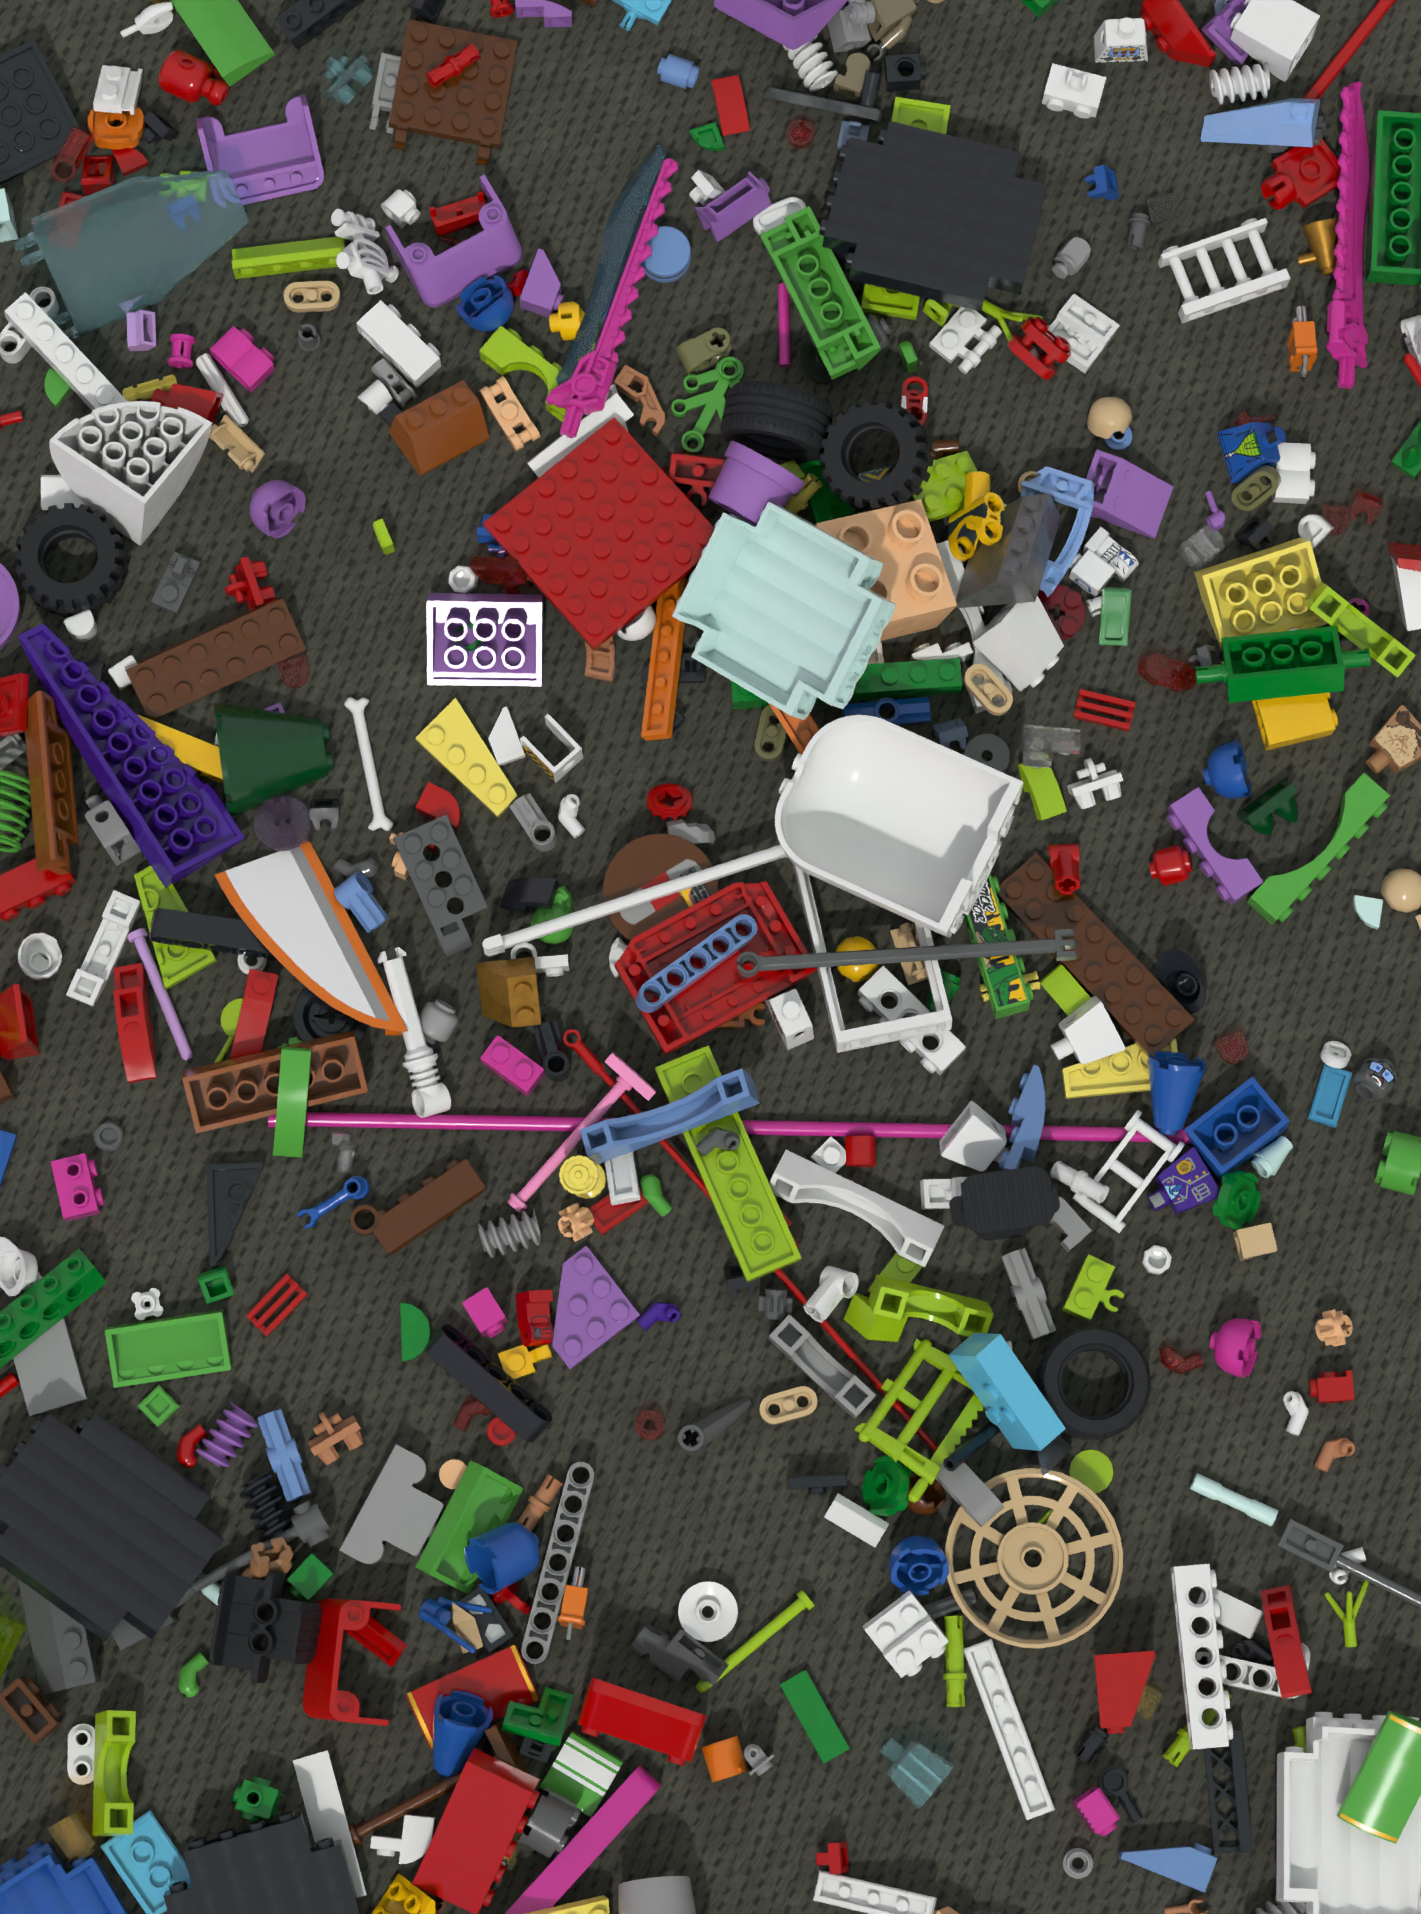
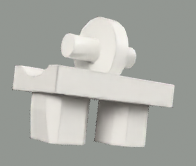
M1089 758L1084 760L1085 769L1076 771L1078 779L1088 778L1066 785L1069 794L1074 796L1079 808L1086 809L1096 805L1092 793L1094 790L1101 788L1106 801L1121 797L1119 782L1123 781L1121 772L1117 773L1115 769L1097 775V773L1106 771L1105 764L1094 765L1092 759Z

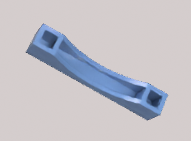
M741 1068L713 1079L701 1089L675 1102L635 1115L606 1119L580 1129L587 1157L597 1164H601L760 1104L752 1076Z

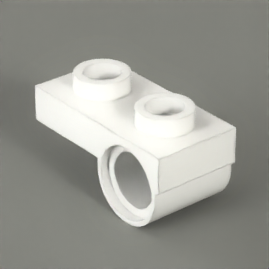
M526 942L514 946L511 951V959H516L517 955L523 951L531 953L535 958L536 973L546 972L547 977L564 975L563 971H569L568 954L537 957L534 946Z

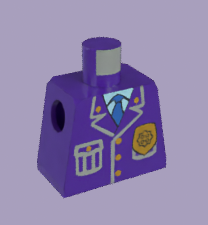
M1193 1147L1155 1178L1160 1189L1148 1195L1147 1199L1155 1212L1169 1204L1173 1212L1178 1214L1217 1200L1220 1190L1197 1150Z

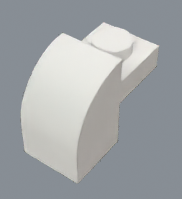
M405 1814L402 1838L373 1835L371 1836L370 1848L377 1849L376 1855L394 1857L395 1851H399V1864L414 1862L421 1858L429 1847L434 1836L436 1817Z

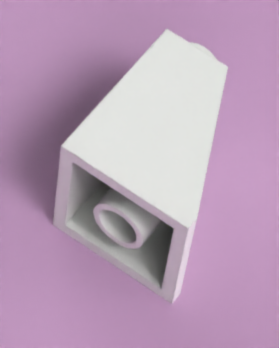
M1246 0L1244 5L1247 7L1243 14L1238 12L1230 25L1233 29L1231 40L1262 66L1264 63H1267L1269 72L1286 82L1312 41L1320 15L1293 0Z
M1038 596L1035 602L1005 605L972 642L1019 691H1022L1029 685L1034 688L1045 677L1042 672L1045 668L1049 670L1060 659L1057 654L1064 647Z

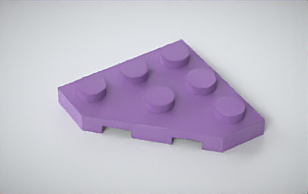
M587 1246L563 1263L552 1347L571 1370L640 1316Z

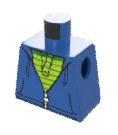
M1252 422L1217 432L1231 483H1239L1260 466L1267 465L1273 467L1281 458L1277 446L1286 441L1285 432L1281 427L1272 429L1269 423Z

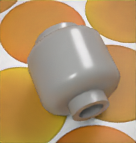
M436 999L435 1002H427L419 1014V1019L426 1042L435 1044L436 1041L446 1042L458 1023L454 1007L439 999Z

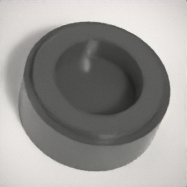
M105 1122L96 1129L94 1140L101 1150L114 1152L123 1145L124 1132L116 1123Z

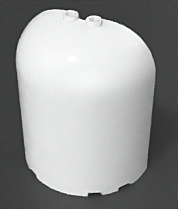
M851 715L828 723L812 737L803 754H797L792 764V769L796 771L791 780L785 778L780 786L779 794L781 796L775 812V828L783 851L793 864L807 874L950 938L952 933L955 934L961 927L964 920L962 914L968 915L993 869L1000 853L1001 836L1004 838L1007 836L1014 818L1012 815L1015 810L1013 804L1017 805L1019 803L1023 781L878 717Z

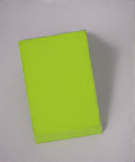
M856 1292L853 1295L844 1320L867 1340L898 1342L908 1317L898 1320L873 1314L868 1303L869 1297Z

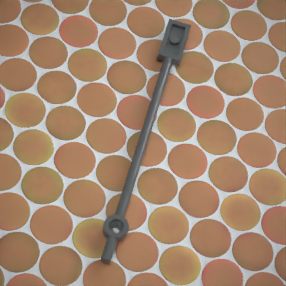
M1288 1519L1276 1544L1277 1547L1329 1573L1332 1572L1336 1565L1421 1608L1420 1594L1341 1555L1340 1553L1344 1545L1292 1519Z

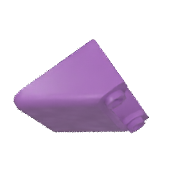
M306 95L293 97L287 102L285 106L286 122L224 135L222 124L215 117L206 116L196 119L214 199L218 205L224 208L237 207L313 190L323 183L324 171Z

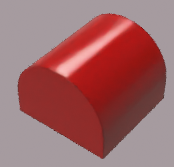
M859 1135L845 1137L846 1166L860 1168L876 1167L875 1136Z

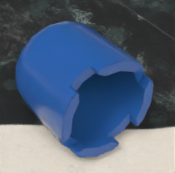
M516 1522L505 1523L468 1540L470 1542L469 1546L464 1548L465 1561L470 1574L477 1573L479 1579L483 1582L479 1584V1587L488 1594H495L528 1576L537 1568L540 1560V1542L538 1537L527 1527Z

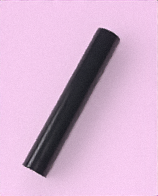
M991 1421L988 1422L944 1459V1467L948 1471L956 1470L999 1434L1001 1430Z

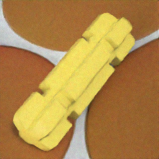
M171 374L164 376L163 380L158 378L137 384L136 388H133V386L124 388L122 394L128 402L137 401V399H142L143 401L152 398L157 388L169 393L173 383L177 384V380Z

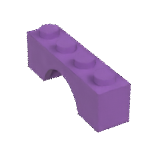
M1198 787L1169 806L1167 820L1174 830L1179 829L1185 837L1183 843L1186 849L1191 854L1196 853L1201 861L1199 867L1207 878L1212 877L1218 885L1215 887L1218 896L1222 901L1228 900L1230 905H1233L1258 889L1263 881L1247 858L1239 860L1229 859L1221 856L1213 849L1208 840L1207 825L1215 810Z

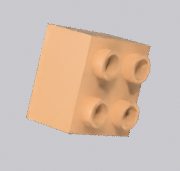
M921 499L815 524V526L883 563L880 576L870 590L895 603L896 606L891 620L882 631L880 641L935 628L957 606Z

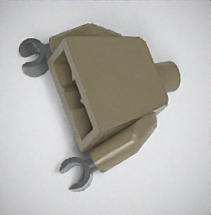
M865 0L874 5L876 13L875 21L872 24H867L868 30L875 41L881 40L879 45L872 44L866 51L867 55L875 50L880 53L873 60L874 64L881 62L884 50H890L906 35L912 24L911 16L916 11L915 4L920 2V0ZM848 1L842 7L847 6Z

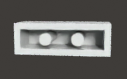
M380 300L356 323L358 332L418 389L441 367L439 358L441 354L431 343L426 345L419 338L421 334L412 324L406 325L400 319L401 314L393 305L389 304L386 306Z

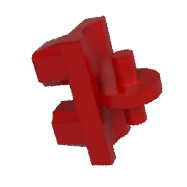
M249 557L240 558V564L234 567L235 574L229 576L231 585L224 589L226 596H235L237 603L245 602L248 611L275 600L273 588L271 586L259 588L256 581L265 579L267 576L264 561L250 562Z

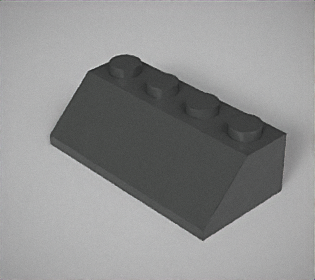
M18 1579L38 1683L42 1689L41 1696L99 1683L100 1679L90 1631Z

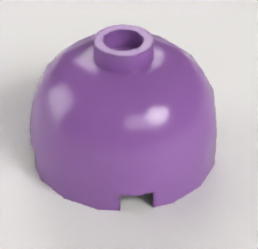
M270 480L253 492L251 497L249 514L253 524L269 537L281 538L287 535L297 524L290 523L299 511L301 513L304 512L306 503L304 492L284 480Z

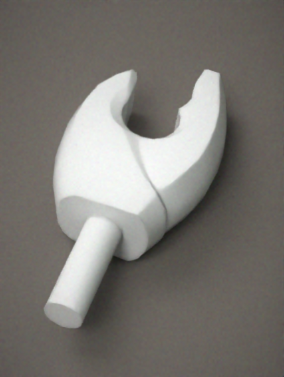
M172 2L158 3L145 8L140 15L135 17L136 24L120 31L122 37L124 38L138 30L142 34H152L164 30L173 20V14L170 12L173 9Z

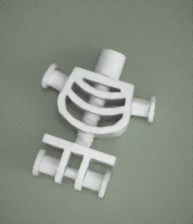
M336 209L332 213L331 222L333 225L341 227L335 231V235L353 241L337 255V266L340 269L348 268L351 276L363 279L368 294L381 292L383 290L381 280L385 278L390 283L394 282L399 275V269L396 266H388L385 252L373 242L380 236L378 231H374L375 221L371 218L365 219L364 216L359 214L355 215L353 212L345 213L341 209Z

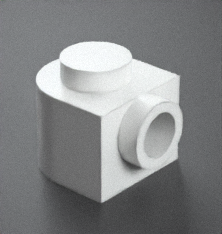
M397 189L381 204L385 214L401 229L406 224H413L421 214L416 208V199L407 190L401 191Z

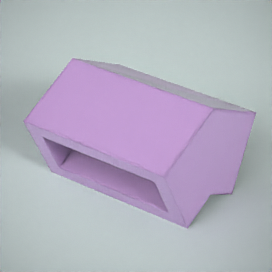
M138 310L126 313L129 351H147L156 347L155 312Z

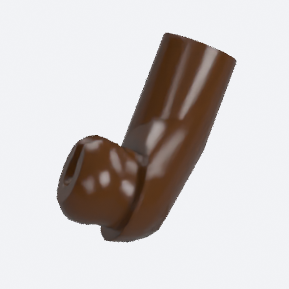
M959 440L932 441L933 449L929 452L934 457L933 460L940 459L945 454L959 453Z

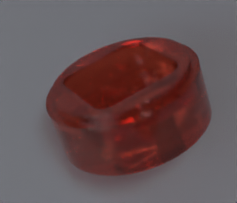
M805 119L792 121L787 128L789 144L798 149L807 148L812 144L815 135L813 125Z

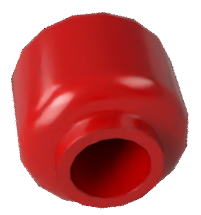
M1179 845L1155 851L1153 853V862L1148 863L1152 878H1158L1163 886L1183 882L1189 878V872L1193 871L1188 850H1183Z

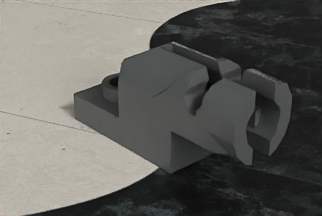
M647 1623L629 1647L640 1657L648 1653L650 1655L648 1663L657 1667L676 1682H679L687 1670L691 1668L700 1679L714 1685L729 1666L682 1628L670 1640L666 1633Z

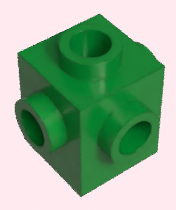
M256 1776L253 1777V1781L244 1779L243 1785L238 1784L234 1793L233 1802L237 1803L235 1809L242 1811V1818L251 1821H257L260 1817L273 1821L282 1791L271 1788V1781ZM258 1794L259 1801L253 1804V1797Z

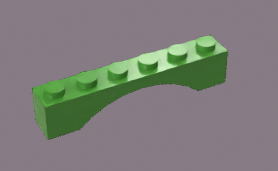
M1363 773L1341 798L1337 829L1326 849L1313 861L1300 869L1281 875L1269 876L1249 898L1247 903L1270 924L1273 925L1277 920L1283 923L1294 911L1290 907L1296 899L1302 902L1313 890L1309 886L1315 878L1321 881L1332 869L1328 865L1334 857L1340 860L1351 848L1347 843L1354 836L1359 839L1369 828L1366 822L1372 815L1377 819L1386 810L1388 805L1384 802L1390 795L1367 774Z

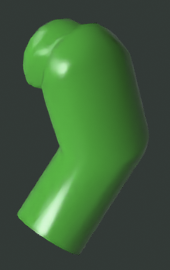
M201 1652L197 1653L180 1669L178 1688L182 1694L189 1698L196 1696L199 1692L196 1674L209 1664V1661Z

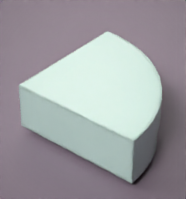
M1354 895L1353 906L1360 919L1367 926L1378 929L1383 900Z

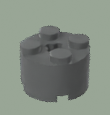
M544 1787L540 1792L541 1798L531 1809L528 1815L529 1819L517 1842L550 1858L551 1856L556 1857L562 1851L568 1839L564 1832L566 1829L569 1830L572 1825L574 1826L581 1809L576 1807V1802Z

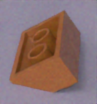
M464 380L396 415L388 431L420 477L489 440L480 402Z

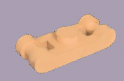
M504 376L497 379L496 384L489 388L485 386L479 390L481 397L515 451L523 448V444L529 440L535 441L541 437ZM503 393L506 399L497 404L494 397ZM523 425L525 430L516 434L513 429Z

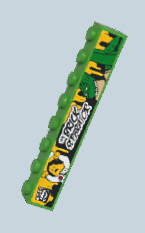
M989 875L968 915L963 913L971 943L1016 941L1013 930H1008L1005 920L1008 919L1004 902L999 903L996 894L1000 892L996 876ZM1021 956L976 958L995 1019L1029 1010L1030 1000L1034 998L1030 984L1024 983L1021 974L1025 973Z

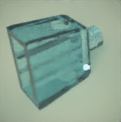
M891 1737L880 1750L882 1754L893 1762L885 1773L916 1810L923 1806L955 1767L951 1762L914 1740L904 1749Z

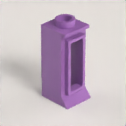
M749 171L746 178L704 207H695L702 227L705 230L710 228L714 239L717 242L721 241L772 205L768 196L770 188L763 178L757 179Z

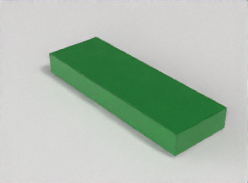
M806 1670L779 1684L823 1764L850 1749Z

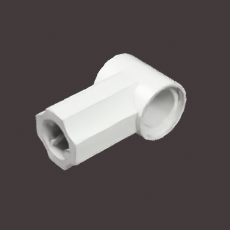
M827 1266L821 1273L820 1286L803 1306L806 1314L810 1315L817 1322L822 1323L826 1320L843 1297L851 1298L856 1293L859 1285L856 1273Z

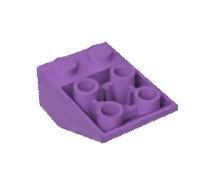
M1096 449L1086 477L1087 480L1092 481L1094 484L1091 517L1155 539L1174 486L1123 458Z

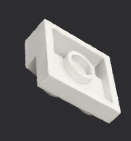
M910 1590L863 1625L865 1632L881 1650L884 1657L901 1678L906 1674L909 1677L917 1674L922 1668L921 1663L930 1656L932 1658L939 1657L946 1650L945 1644L949 1642L944 1632Z

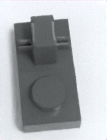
M174 551L151 600L152 605L178 615L200 569L201 562Z

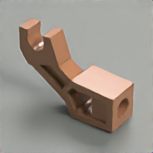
M625 365L614 380L616 389L634 402H641L643 410L640 426L644 428L648 421H654L656 426L653 428L652 434L658 436L665 426V412H663L649 378ZM634 381L641 383V386H643L642 392L636 393V390L630 389Z

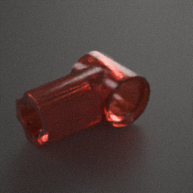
M76 126L72 128L51 164V174L56 181L60 183L72 181L95 138ZM60 162H67L71 165L72 171L67 176H60L55 170L56 165Z

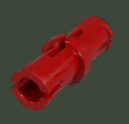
M470 43L453 56L448 55L445 57L444 62L425 73L429 84L436 89L453 76L458 77L461 75L462 70L481 59L478 49Z

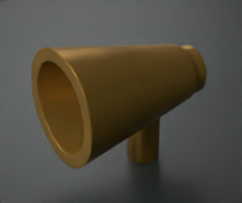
M1338 218L1321 220L1302 227L1312 252L1298 255L1300 266L1317 263L1322 276L1334 273L1335 267H1337V257L1334 254V250L1338 244V234L1335 232V227L1339 221Z

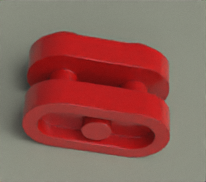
M1029 317L1021 326L1025 333L1024 337L1014 334L1007 342V345L1035 373L1045 380H1050L1057 372L1053 362L1056 360L1059 363H1065L1072 354L1069 349L1071 345L1059 335L1056 337L1049 331V325L1042 318L1036 317L1034 319ZM1033 342L1046 352L1045 356L1032 345Z

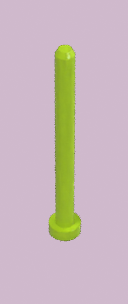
M803 1590L796 1594L799 1597L796 1601L724 1660L729 1666L716 1682L806 1607L808 1610H811L815 1606ZM701 1679L697 1683L696 1688L700 1693H703L713 1685Z

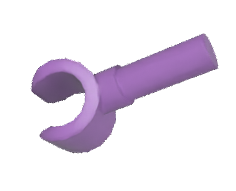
M1207 491L1205 495L1212 515L1206 517V521L1211 530L1215 532L1224 527L1225 515L1218 509L1212 491Z

